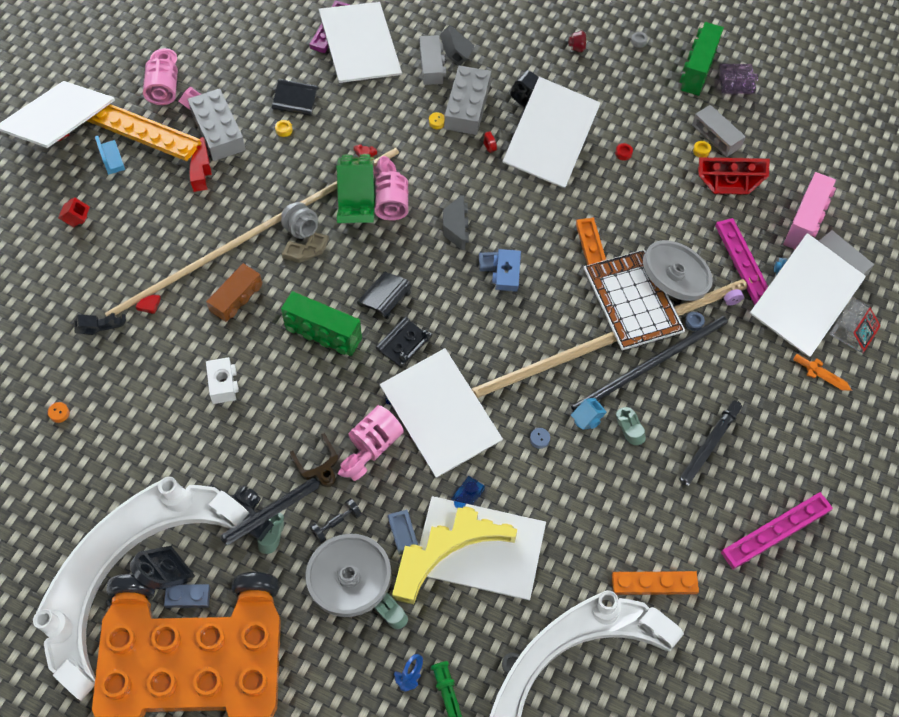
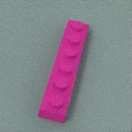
M731 218L719 221L715 227L741 279L746 281L747 291L755 305L768 288V285L735 220Z
M819 492L723 549L721 554L734 570L831 512L833 507L822 493Z

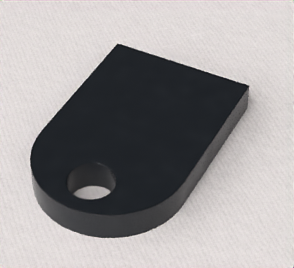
M172 546L138 552L130 563V569L134 577L140 583L152 589H164L188 583L195 577Z

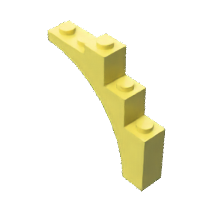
M458 507L452 531L445 526H432L426 550H422L423 548L418 545L405 546L392 594L393 599L414 605L419 589L428 574L448 555L465 546L480 542L504 541L515 543L517 529L510 524H493V521L488 519H481L480 521L478 520V512L471 507Z

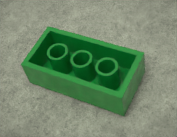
M705 22L703 28L699 27L696 35L698 39H694L692 45L694 50H690L687 58L689 62H685L683 68L685 74L682 73L679 82L682 84L680 91L700 96L724 27Z
M294 291L290 293L281 307L284 325L289 332H296L307 340L317 341L327 348L331 347L340 354L352 356L362 340L360 319Z

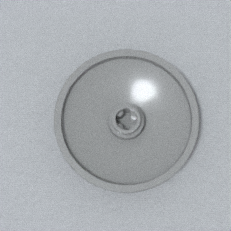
M661 240L654 242L646 250L643 256L645 272L650 280L668 295L681 300L694 301L703 298L712 287L713 279L708 265L696 252L687 246L674 241Z
M343 534L325 541L312 554L306 569V584L313 601L325 612L340 617L358 616L376 607L387 594L392 577L390 561L384 549L373 539L359 534Z

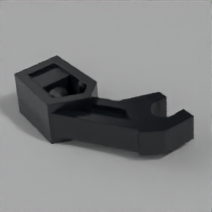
M111 313L103 319L93 315L78 314L74 320V332L94 335L99 331L122 327L126 322V314H121L120 317L116 318L115 313Z

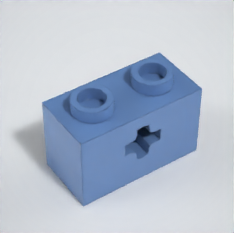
M499 249L498 255H494L493 266H497L496 273L493 272L492 284H495V290H518L521 251Z

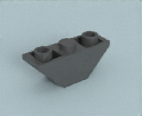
M460 195L443 210V236L461 250H465V243H469V232H465V228H468V217H465V213H468V203H464V195Z

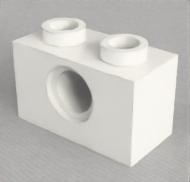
M229 357L206 361L209 393L212 403L217 404L236 400V393L239 392L237 381H234L233 377L237 375L235 364H231Z

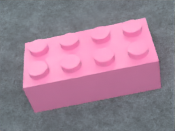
M815 172L783 245L796 249L807 233L814 236V238L816 237L819 226L825 216V211L823 210L828 209L831 202L830 199L836 190V187H833L836 179Z

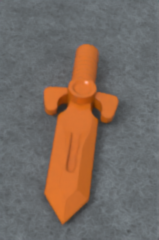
M796 354L793 358L795 362L806 367L808 371L807 376L816 378L817 374V376L841 390L852 391L845 380L822 367L823 363L819 359L810 362L799 354Z

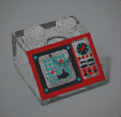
M853 297L836 322L830 335L863 354L881 325L871 307Z

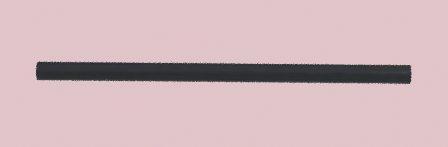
M725 316L719 317L571 405L573 412L585 399L595 398L599 401L728 323Z

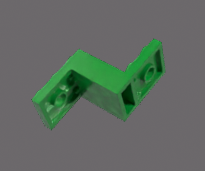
M351 154L342 155L336 165L338 189L337 223L374 222V157H370V154H360V157H353Z

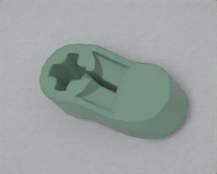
M629 407L620 408L616 416L618 425L621 427L625 438L632 445H641L645 442L646 436L636 413Z
M278 513L269 519L274 526L262 541L257 540L258 550L263 554L274 552L279 545L281 533L284 529V516L282 513Z
M388 593L374 607L394 629H401L408 622V616Z

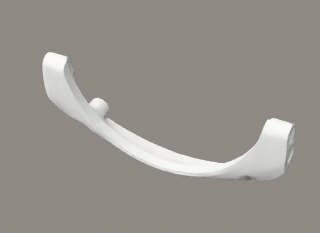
M165 477L132 496L102 519L80 541L51 582L33 618L34 626L49 637L44 641L48 668L54 673L53 676L80 701L94 688L96 677L89 662L86 645L88 616L101 583L113 566L130 549L160 531L183 524L208 523L231 529L242 522L249 512L224 491H219L215 487L189 485L185 490L173 477Z
M608 590L597 594L563 613L527 645L509 671L497 695L490 717H521L528 692L538 675L553 659L573 646L594 639L619 637L635 639L665 651H671L684 633L678 625L656 608H649L643 602L622 598L618 600L617 595ZM609 600L613 606L606 607L602 601Z

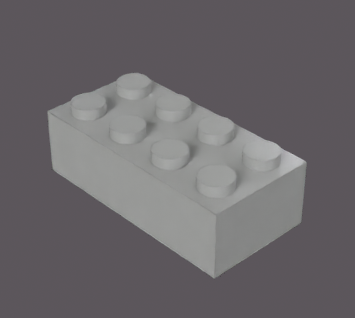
M458 66L445 112L444 129L478 135L490 88L491 71Z
M220 88L188 98L191 113L202 137L205 139L207 149L213 161L246 151L243 136Z

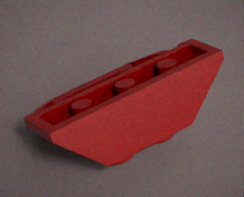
M699 157L698 176L713 194H750L769 177L770 159Z

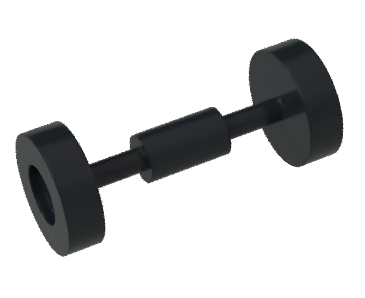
M350 498L345 502L349 510L343 514L339 513L330 519L323 528L320 529L316 523L309 526L319 543L326 541V537L323 534L325 530L330 527L333 528L344 521V517L350 513L356 519L362 516L361 510L353 499Z

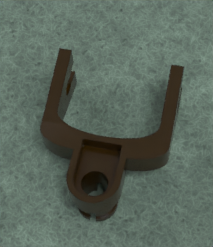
M325 433L321 434V441L331 456L322 465L305 470L294 451L289 452L290 459L303 479L309 480L317 477L324 487L334 485L336 478L332 468L338 462V455ZM326 474H329V475H330V479H329V478H325L324 476H325Z

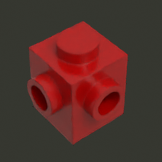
M74 197L64 203L58 218L74 228L85 222L90 206Z

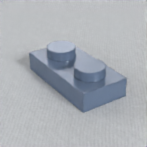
M194 584L166 588L164 606L165 608H209L210 585Z

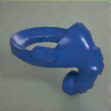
M414 654L409 658L402 673L394 672L396 684H398L402 691L406 692L418 686L416 680L421 677L420 671L423 665V657L419 654ZM416 659L414 669L410 674H408V668L411 662Z

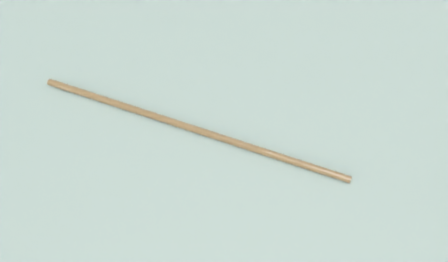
M394 148L382 156L391 159L398 155L399 151L397 148ZM380 157L374 160V167L377 166ZM337 181L302 200L301 203L308 206L337 189ZM282 212L105 312L106 317L111 313H115V315L138 303L141 299L156 293L281 221Z

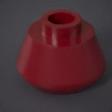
M583 30L572 33L571 37L568 38V46L578 53L584 52L586 48V33Z

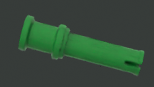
M449 661L432 665L430 669L434 671L437 681L436 689L441 691L448 717H462L453 688L455 680L451 678L448 668L450 665Z

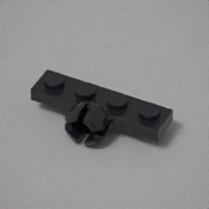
M211 484V485L209 486V487H215L216 489H218L219 491H221V489L217 488V487L214 486L213 484ZM243 485L234 495L229 496L249 512L245 518L247 519L256 513L254 509L261 498L253 489H247L248 486ZM267 520L248 532V534L262 541L274 524Z

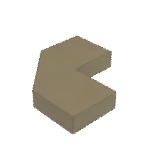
M315 232L308 238L306 245L288 241L282 253V258L301 263L321 255L329 241V236Z

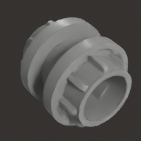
M295 202L289 204L281 214L282 226L296 238L310 237L318 228L317 214L304 203Z

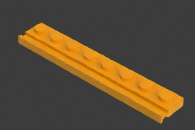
M111 104L87 120V122L184 161H188L197 150L196 147L201 145L200 139Z

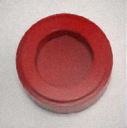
M622 143L616 147L615 155L618 159L626 161L632 157L633 148L629 144Z

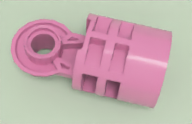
M164 48L155 51L145 65L143 96L147 101L156 105H168L176 98L178 68L175 64L177 62V54L171 49Z
M381 156L377 166L374 167V176L376 178L375 214L384 220H399L408 214V180L399 172H396L394 163L388 157Z
M376 406L348 433L350 440L359 452L348 456L341 463L338 475L346 478L351 477L353 481L358 480L367 472V468L364 465L370 459L376 460L403 434L401 424L390 411L382 406Z

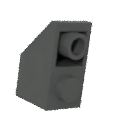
M451 25L446 27L440 34L445 53L449 59L459 66L469 58L475 45Z

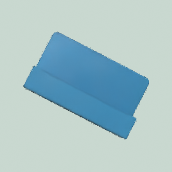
M95 136L108 175L125 170L116 141L113 140L101 144L99 136Z

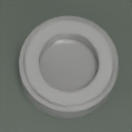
M635 32L632 35L631 44L637 48H642L646 46L648 37L643 32Z

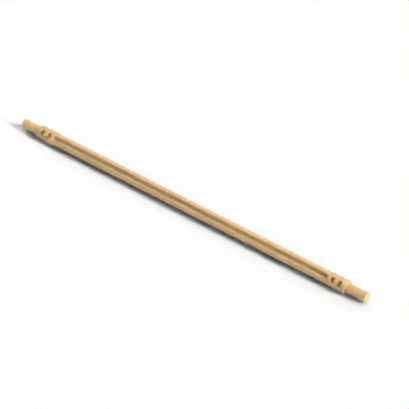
M744 279L738 280L707 293L699 300L687 301L677 305L674 309L678 316L724 298L732 290L739 289L742 291L747 289L746 281ZM610 332L507 375L473 387L471 390L477 398H480L493 391L614 343L617 339L614 333Z

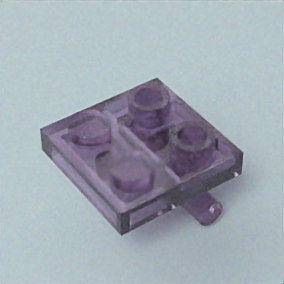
M719 64L718 72L722 94H755V80H758V74H754L752 64Z

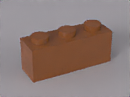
M243 263L206 301L209 311L225 322L233 318L238 309L245 305L255 292L260 290L262 286L261 275Z

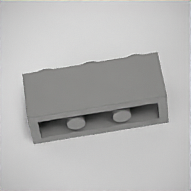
M439 35L420 36L423 85L443 84V77H446V66L443 67L442 65L445 64L444 54H441L443 52V43L440 42Z
M709 105L695 114L692 125L726 157L742 148L745 140L743 133L734 127L713 106Z
M833 230L819 240L820 243L865 276L869 274L874 266L870 260Z

